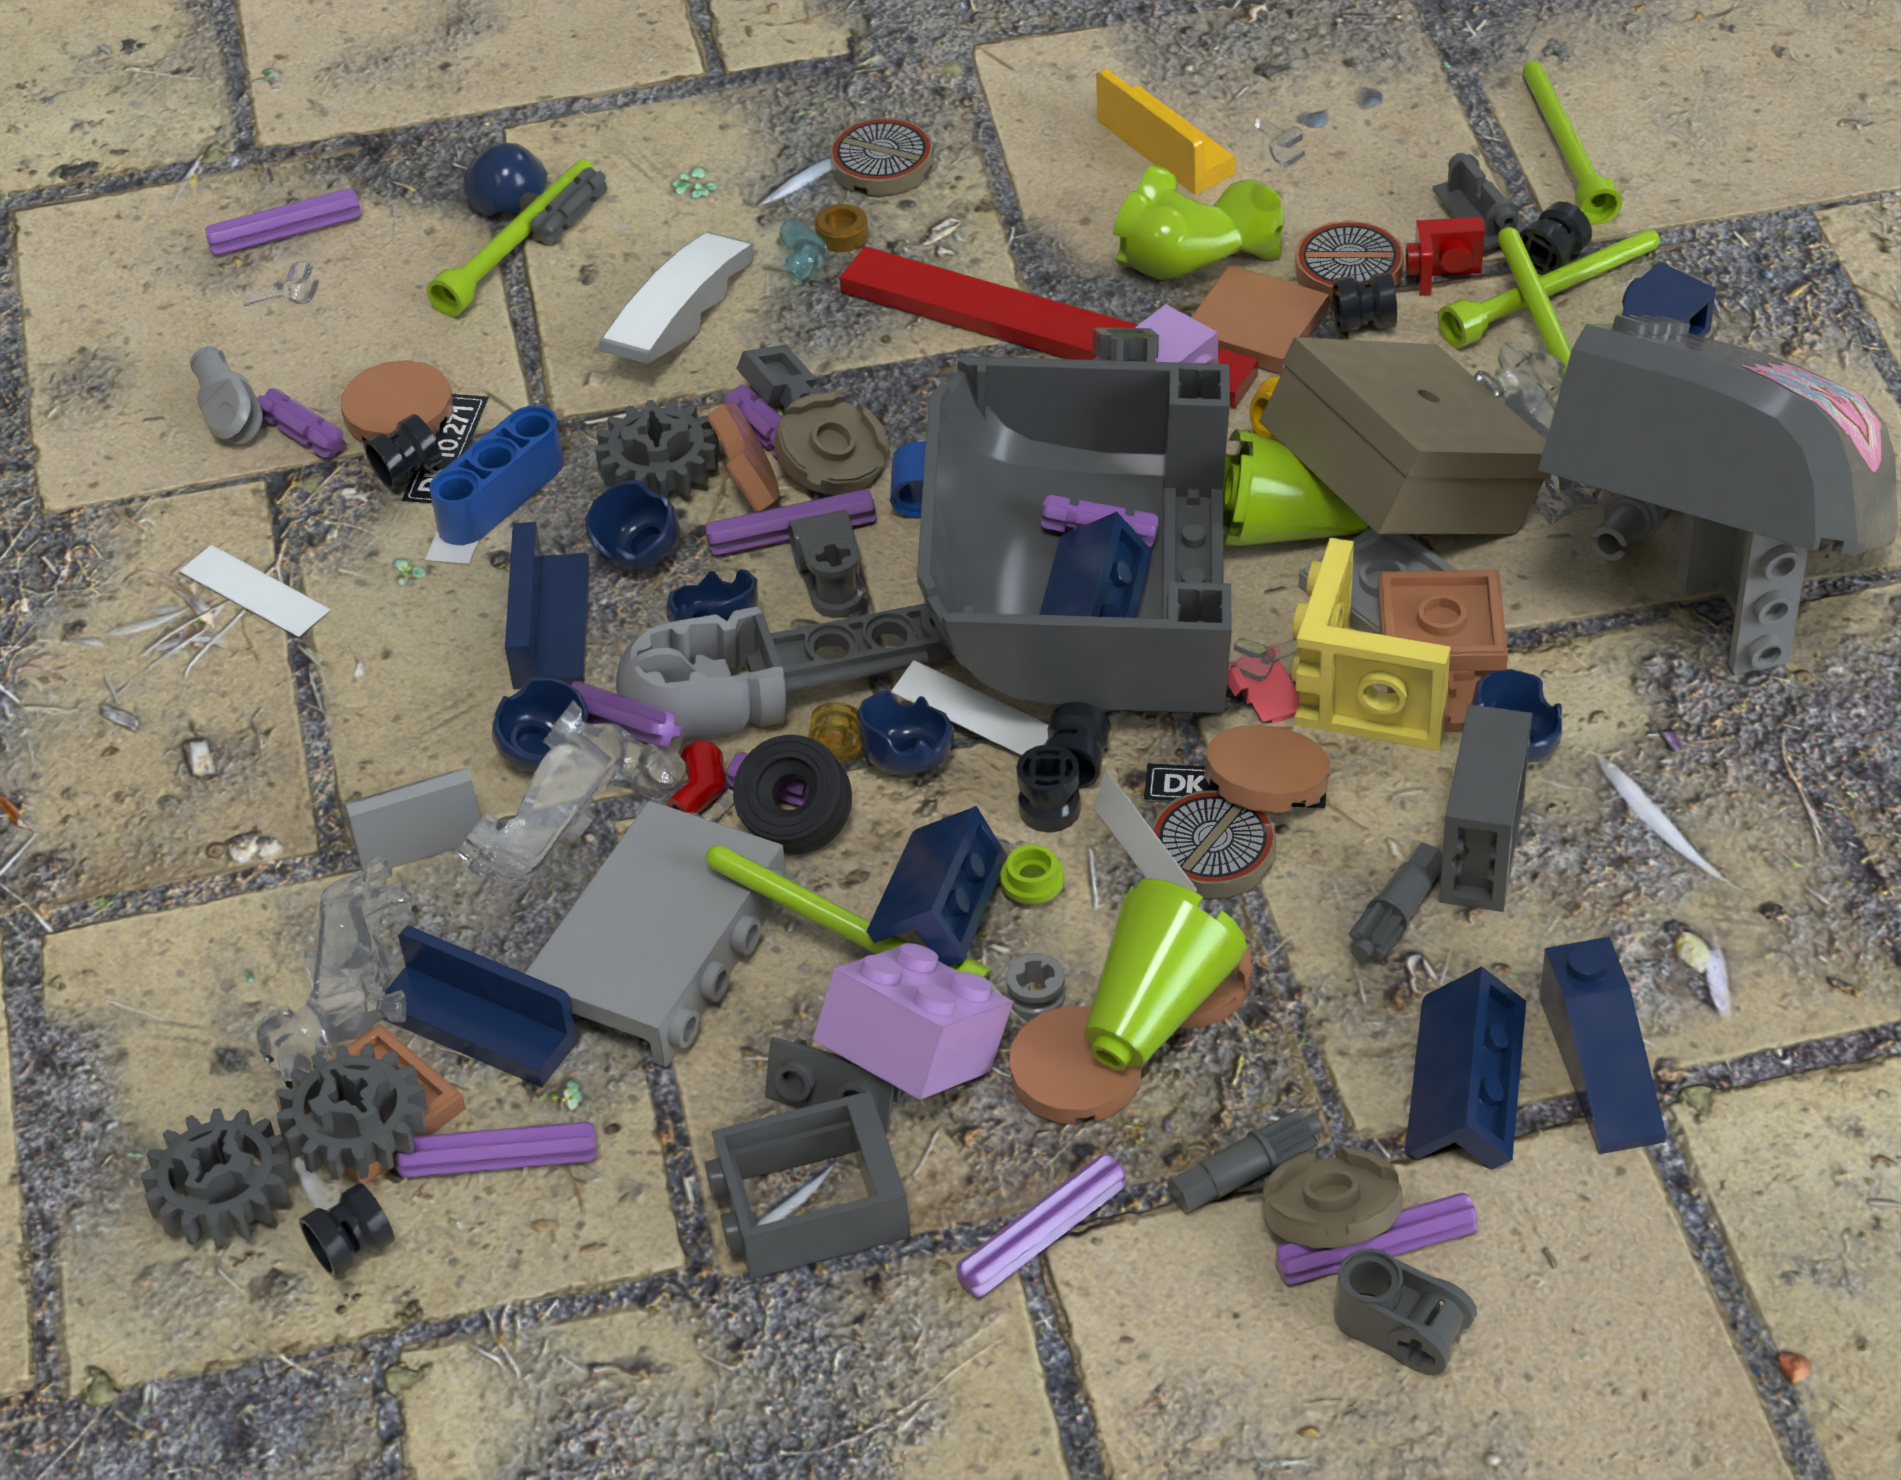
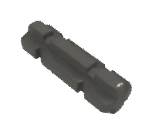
M591 167L583 169L574 178L573 182H570L531 220L529 226L533 231L531 234L533 239L537 242L541 240L544 244L551 245L562 236L565 230H568L607 191L604 173L602 171L596 172Z

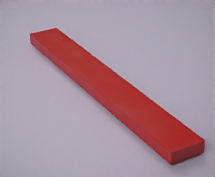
M867 246L863 247L839 277L840 291L843 293L1073 360H1093L1097 357L1092 351L1093 328H1135L1138 326V324ZM1218 348L1219 363L1229 364L1230 407L1235 408L1258 375V359Z

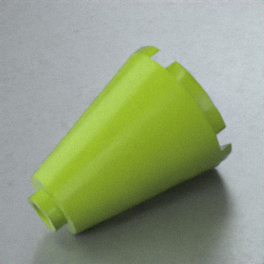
M1236 429L1232 432L1229 441L1240 443L1236 455L1226 454L1223 520L1227 521L1228 535L1223 534V546L1239 547L1357 535L1367 529L1368 524L1281 442L1248 430Z
M1145 878L1138 882L1135 889L1133 886L1130 888L1129 892L1125 894L1084 1030L1085 1038L1091 1045L1090 1053L1096 1060L1115 1070H1124L1126 1066L1141 1067L1239 965L1242 956L1248 948L1245 935L1235 921L1222 909L1215 920L1198 908L1203 896L1191 889L1166 880Z

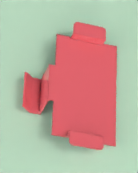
M1275 651L1264 654L1256 653L1230 662L1232 668L1228 670L1227 683L1232 693L1236 696L1241 692L1246 703H1252L1262 722L1272 720L1273 724L1295 717L1299 705V693L1295 691V686Z

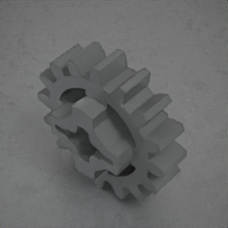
M671 399L665 408L656 406L653 400H647L646 408L641 409V411L630 405L625 407L626 418L624 419L610 416L607 419L609 430L597 432L598 446H595L598 471H602L605 485L614 483L617 485L629 480H640L652 491L658 494L664 493L669 499V492L675 489L684 495L690 494L689 483L692 481L706 484L708 482L707 470L718 468L717 454L720 453L718 436L707 419L709 418L708 415L698 417L697 406L690 405L680 411L677 409L676 400Z
M366 1044L359 1056H350L346 1046L340 1045L336 1051L337 1059L329 1062L319 1054L311 1056L314 1070L307 1073L294 1069L290 1074L294 1089H285L279 1092L278 1096L282 1111L277 1113L281 1136L285 1138L291 1158L303 1155L306 1170L310 1173L321 1168L324 1163L328 1164L333 1180H339L344 1174L345 1169L355 1167L360 1179L368 1178L369 1164L377 1161L387 1170L394 1167L392 1152L399 1150L411 1154L415 1150L412 1133H424L426 1130L424 1111L428 1110L424 1087L418 1083L416 1068L413 1065L401 1068L398 1053L393 1050L381 1059H376L372 1044Z
M221 1108L214 1109L210 1122L200 1124L199 1120L193 1115L186 1117L188 1129L186 1132L180 1135L175 1131L167 1129L162 1133L167 1146L166 1150L150 1149L148 1151L147 1158L151 1169L141 1172V1180L146 1191L144 1196L153 1219L160 1218L164 1232L169 1236L183 1229L187 1244L194 1245L203 1233H211L215 1246H221L226 1238V1232L236 1230L243 1239L251 1236L249 1226L251 1221L257 1219L270 1224L274 1220L270 1203L285 1204L290 1198L286 1183L294 1181V1171L285 1138H282L281 1134H274L271 1121L267 1118L252 1125L248 1110L241 1109L234 1119L229 1121L224 1119ZM252 1155L260 1160L261 1166L254 1164ZM175 1187L182 1188L186 1199L181 1198L175 1192Z

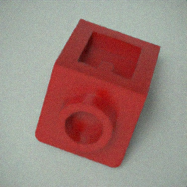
M1482 217L1416 220L1415 243H1406L1405 261L1407 276L1417 277L1419 295H1431L1432 276L1482 273L1485 233Z

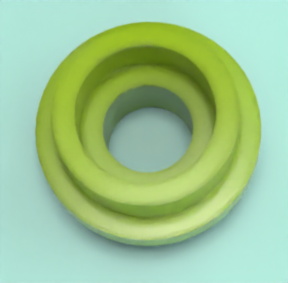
M1028 844L1016 848L1009 854L1007 861L1001 868L1000 877L1003 891L1008 897L1019 903L1040 904L1056 897L1064 886V869L1061 862L1050 849L1042 845Z

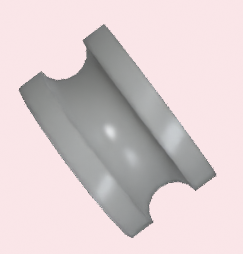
M1032 953L1018 957L1009 965L1006 972L1007 997L1014 1001L1012 1005L1014 1012L1022 1017L1034 1019L1043 1012L1063 1006L1066 999L1064 969L1058 960L1050 955ZM1030 982H1041L1042 990H1031Z

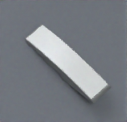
M706 231L679 249L648 278L626 303L599 340V351L648 364L699 334L701 312L726 298L728 277L752 264L754 243Z

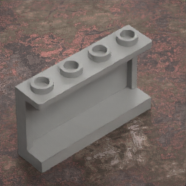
M1684 513L1676 580L1685 594L1716 587L1720 588L1735 613L1728 662L1732 672L1738 675L1790 663L1808 548Z
M649 800L525 974L565 990L569 995L573 1014L647 1040L651 1045L653 1062L668 1067L679 1049L687 1048L693 1041L698 1030L699 1019L712 1001H718L725 993L730 980V973L742 955H749L755 948L760 936L761 927L772 910H779L782 907L779 903L711 869L705 861L707 850L714 845L725 846L791 880L790 875L786 873L783 845Z

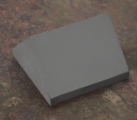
M468 768L452 770L340 804L364 877L485 840Z

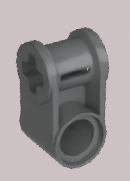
M847 510L788 521L789 539L798 572H801L814 609L820 614L829 617H843L858 610L864 601L863 588L856 571L860 564V555Z
M1368 1248L1350 1253L1342 1261L1338 1271L1334 1317L1340 1330L1350 1338L1360 1340L1399 1359L1404 1365L1414 1371L1427 1375L1442 1373L1450 1360L1448 1348L1459 1330L1469 1328L1477 1316V1308L1472 1298L1452 1282L1434 1278L1393 1258L1384 1251ZM1359 1293H1370L1377 1297H1367ZM1439 1301H1442L1444 1303L1442 1308H1440ZM1423 1344H1424V1349H1425V1351H1422V1350H1421V1347H1422Z

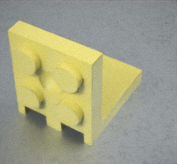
M1330 538L1323 560H1313L1311 563L1306 590L1310 600L1309 603H1298L1293 622L1292 635L1293 638L1297 639V649L1293 660L1291 678L1292 681L1296 682L1295 691H1299V705L1295 714V725L1440 751L1445 735L1451 647L1351 630L1354 541ZM1372 684L1387 685L1394 689L1396 693L1378 691Z

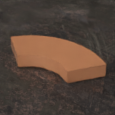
M723 403L710 412L707 419L723 445L728 458L726 468L754 510L760 512L779 498L776 476L763 447L737 404Z

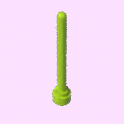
M1532 60L1527 62L1523 67L1524 78L1578 184L1574 196L1576 206L1584 212L1590 224L1598 225L1611 221L1622 208V198L1614 182L1609 178L1597 175L1543 66L1538 61Z
M587 159L576 161L462 268L442 270L426 287L427 297L433 307L440 313L450 317H456L474 300L476 283L532 232L529 226L531 220L570 182H573L574 178L587 167L594 169L593 164Z
M1506 227L1499 232L1498 243L1563 383L1572 350L1571 345L1518 231L1512 227Z
M1652 229L1644 230L1540 276L1539 278L1547 296L1554 295L1656 249L1660 243L1659 234ZM1518 286L1481 303L1475 300L1460 299L1439 310V329L1446 342L1453 348L1459 349L1479 340L1483 332L1487 330L1488 323L1527 307V304Z
M714 845L706 852L705 861L711 869L875 954L900 947L905 943H911L897 935L873 943L866 932L870 921L725 846ZM969 957L961 963L950 966V968L958 972L977 974L990 981L992 969Z

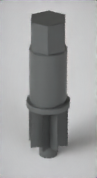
M1421 842L1398 867L1380 894L1368 903L1367 909L1348 934L1353 939L1349 947H1353L1351 952L1357 960L1366 962L1371 958L1375 962L1379 956L1385 957L1400 934L1407 929L1410 917L1442 871L1443 855L1439 848Z
M1299 1109L1260 1130H1250L1247 1133V1137L1171 1178L1168 1186L1175 1203L1186 1215L1266 1173L1272 1174L1282 1163L1318 1146L1313 1136L1323 1131L1321 1121L1314 1113L1303 1118Z

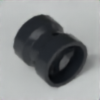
M1558 201L1551 204L1542 212L1538 221L1530 223L1519 235L1537 274L1544 275L1565 266L1570 256L1576 255L1584 249L1592 238V228L1584 212L1577 206L1569 202Z
M1390 272L1373 274L1368 279L1367 284L1363 281L1355 280L1352 276L1335 278L1333 280V309L1339 333L1356 332L1362 325H1367L1368 321L1377 329L1396 326L1397 298L1394 280Z
M412 414L399 421L396 430L391 433V436L378 433L364 441L365 454L372 469L381 482L390 490H394L407 483L411 471L415 472L418 469L428 471L442 462V453L436 438L427 424L416 414Z
M1081 702L1064 703L1055 708L1050 717L1047 729L1049 739L1046 740L1044 745H1058L1070 750L1076 756L1079 764L1080 781L1078 789L1087 788L1094 784L1100 776L1103 764L1102 752L1108 744L1111 723L1106 714L1097 707Z
M1051 744L1039 745L1027 750L1019 758L1016 766L1017 783L1020 790L1018 808L1021 820L1028 827L1047 833L1062 831L1072 826L1079 818L1081 811V799L1078 789L1080 773L1076 756L1062 746Z
M357 1183L342 1192L339 1203L327 1210L316 1208L299 1218V1225L306 1242L318 1262L331 1277H337L353 1267L355 1257L366 1250L378 1252L393 1243L395 1239L393 1229L382 1207L369 1189L362 1183Z

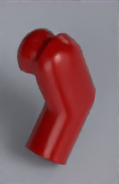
M699 739L690 743L682 750L680 763L685 762L687 765L686 773L688 774L689 782L667 799L666 804L668 807L697 816L725 791L726 775L723 752L716 744L706 739Z

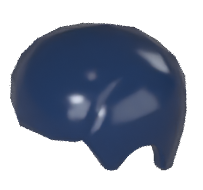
M495 142L480 151L468 165L463 179V189L470 207L480 215L493 216L499 213V211L517 213L520 211V199L524 194L534 193L540 195L543 193L548 172L543 163L525 147L517 143Z
M629 480L609 487L593 501L585 517L587 536L597 552L612 566L631 572L636 570L644 571L656 566L672 551L681 531L676 509L671 505L666 495L652 491L640 480Z
M740 569L736 573V578L732 583L721 580L715 571H709L698 585H684L670 592L666 605L667 619L670 623L717 614L727 621L736 610L758 606V580L745 569Z
M1507 669L1491 671L1477 681L1471 705L1533 713L1528 763L1541 760L1560 743L1562 736V705L1556 703L1554 706H1551L1546 701L1543 694V682L1539 677Z
M543 676L530 677L517 693L510 697L503 696L494 714L495 719L492 722V740L500 756L524 773L558 771L568 765L579 754L585 737L589 710L581 692L564 680Z
M883 690L864 699L856 712L858 735L865 758L875 768L889 774L912 775L934 769L948 756L954 741V728L947 714L929 706L928 701L923 696H919L913 704L907 706L899 704L894 699L890 690Z

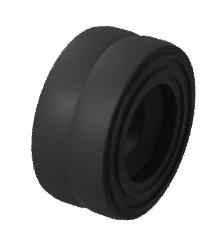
M790 734L770 738L757 745L747 754L740 764L734 779L733 799L740 820L752 835L782 844L785 854H805L827 845L843 829L851 810L852 789L849 777L843 766L826 746L812 738ZM799 779L805 781L809 787L806 801L800 807L793 810L780 808L777 804V794L781 786L790 780Z

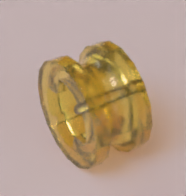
M828 702L818 706L811 715V728L809 729L808 737L826 746L839 762L855 758L860 753L862 747L857 729L856 712L858 709L841 702Z

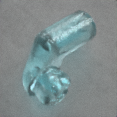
M792 217L787 219L780 227L779 237L794 250L784 259V266L799 279H807L814 267L819 269L827 255V246L817 233L798 218Z

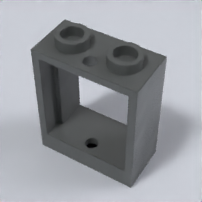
M1468 704L1445 816L1439 903L1504 912L1525 800L1533 713Z
M871 1091L712 1131L716 1159L705 1161L710 1190L714 1202L727 1199L730 1212L720 1215L726 1245L730 1255L743 1254L750 1279L911 1237L907 1196ZM854 1152L868 1194L867 1198L756 1226L742 1180Z

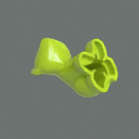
M1154 164L1150 165L1143 174L1137 190L1129 193L1125 199L1114 225L1113 234L1120 236V248L1115 257L1117 264L1134 269L1149 277L1165 281L1179 279L1187 273L1220 261L1237 251L1252 254L1260 260H1279L1282 251L1280 242L1285 224V213L1277 192L1258 180L1244 179L1232 183L1222 193L1214 206H1210L1176 190L1178 185L1177 177L1166 168Z

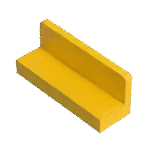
M1107 68L1096 73L1098 122L1153 164L1162 166L1177 177L1178 183L1194 195L1236 174V157L1141 86L1137 84L1131 87Z

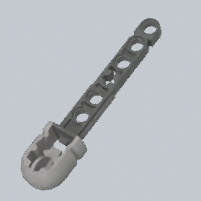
M926 603L770 633L764 614L757 606L736 610L727 621L715 614L665 623L650 628L631 642L620 658L616 673L617 694L673 712L675 715L674 723L681 725V733L679 737H672L670 743H684L742 731L748 721L758 728L783 723L786 710V692L907 669L913 660L927 665L952 660L955 657L942 642ZM884 634H893L901 637L905 642L895 648H886L876 644L874 640ZM834 645L846 650L847 654L841 658L829 660L817 655L816 651L821 647ZM747 665L749 673L731 676L729 669Z

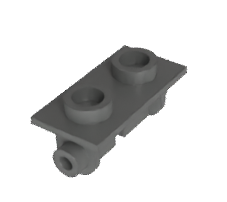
M1457 153L1451 157L1448 162V182L1433 186V192L1455 218L1482 217L1485 230L1483 251L1500 246L1498 234L1502 229L1512 227L1520 233L1527 227L1518 217V208L1515 203L1506 199L1495 185L1486 179V175L1479 168V161L1475 156Z
M776 1037L770 1039L765 1087L766 1098L804 1108L871 1091L885 1134L889 1132L892 1102L900 1104L906 1095L905 1091L840 1055L808 1046L806 1040L798 1038L794 1042H789Z

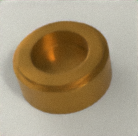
M835 204L823 209L815 218V233L818 244L822 248L833 252H848L861 247L869 236L866 213L859 207L850 204Z

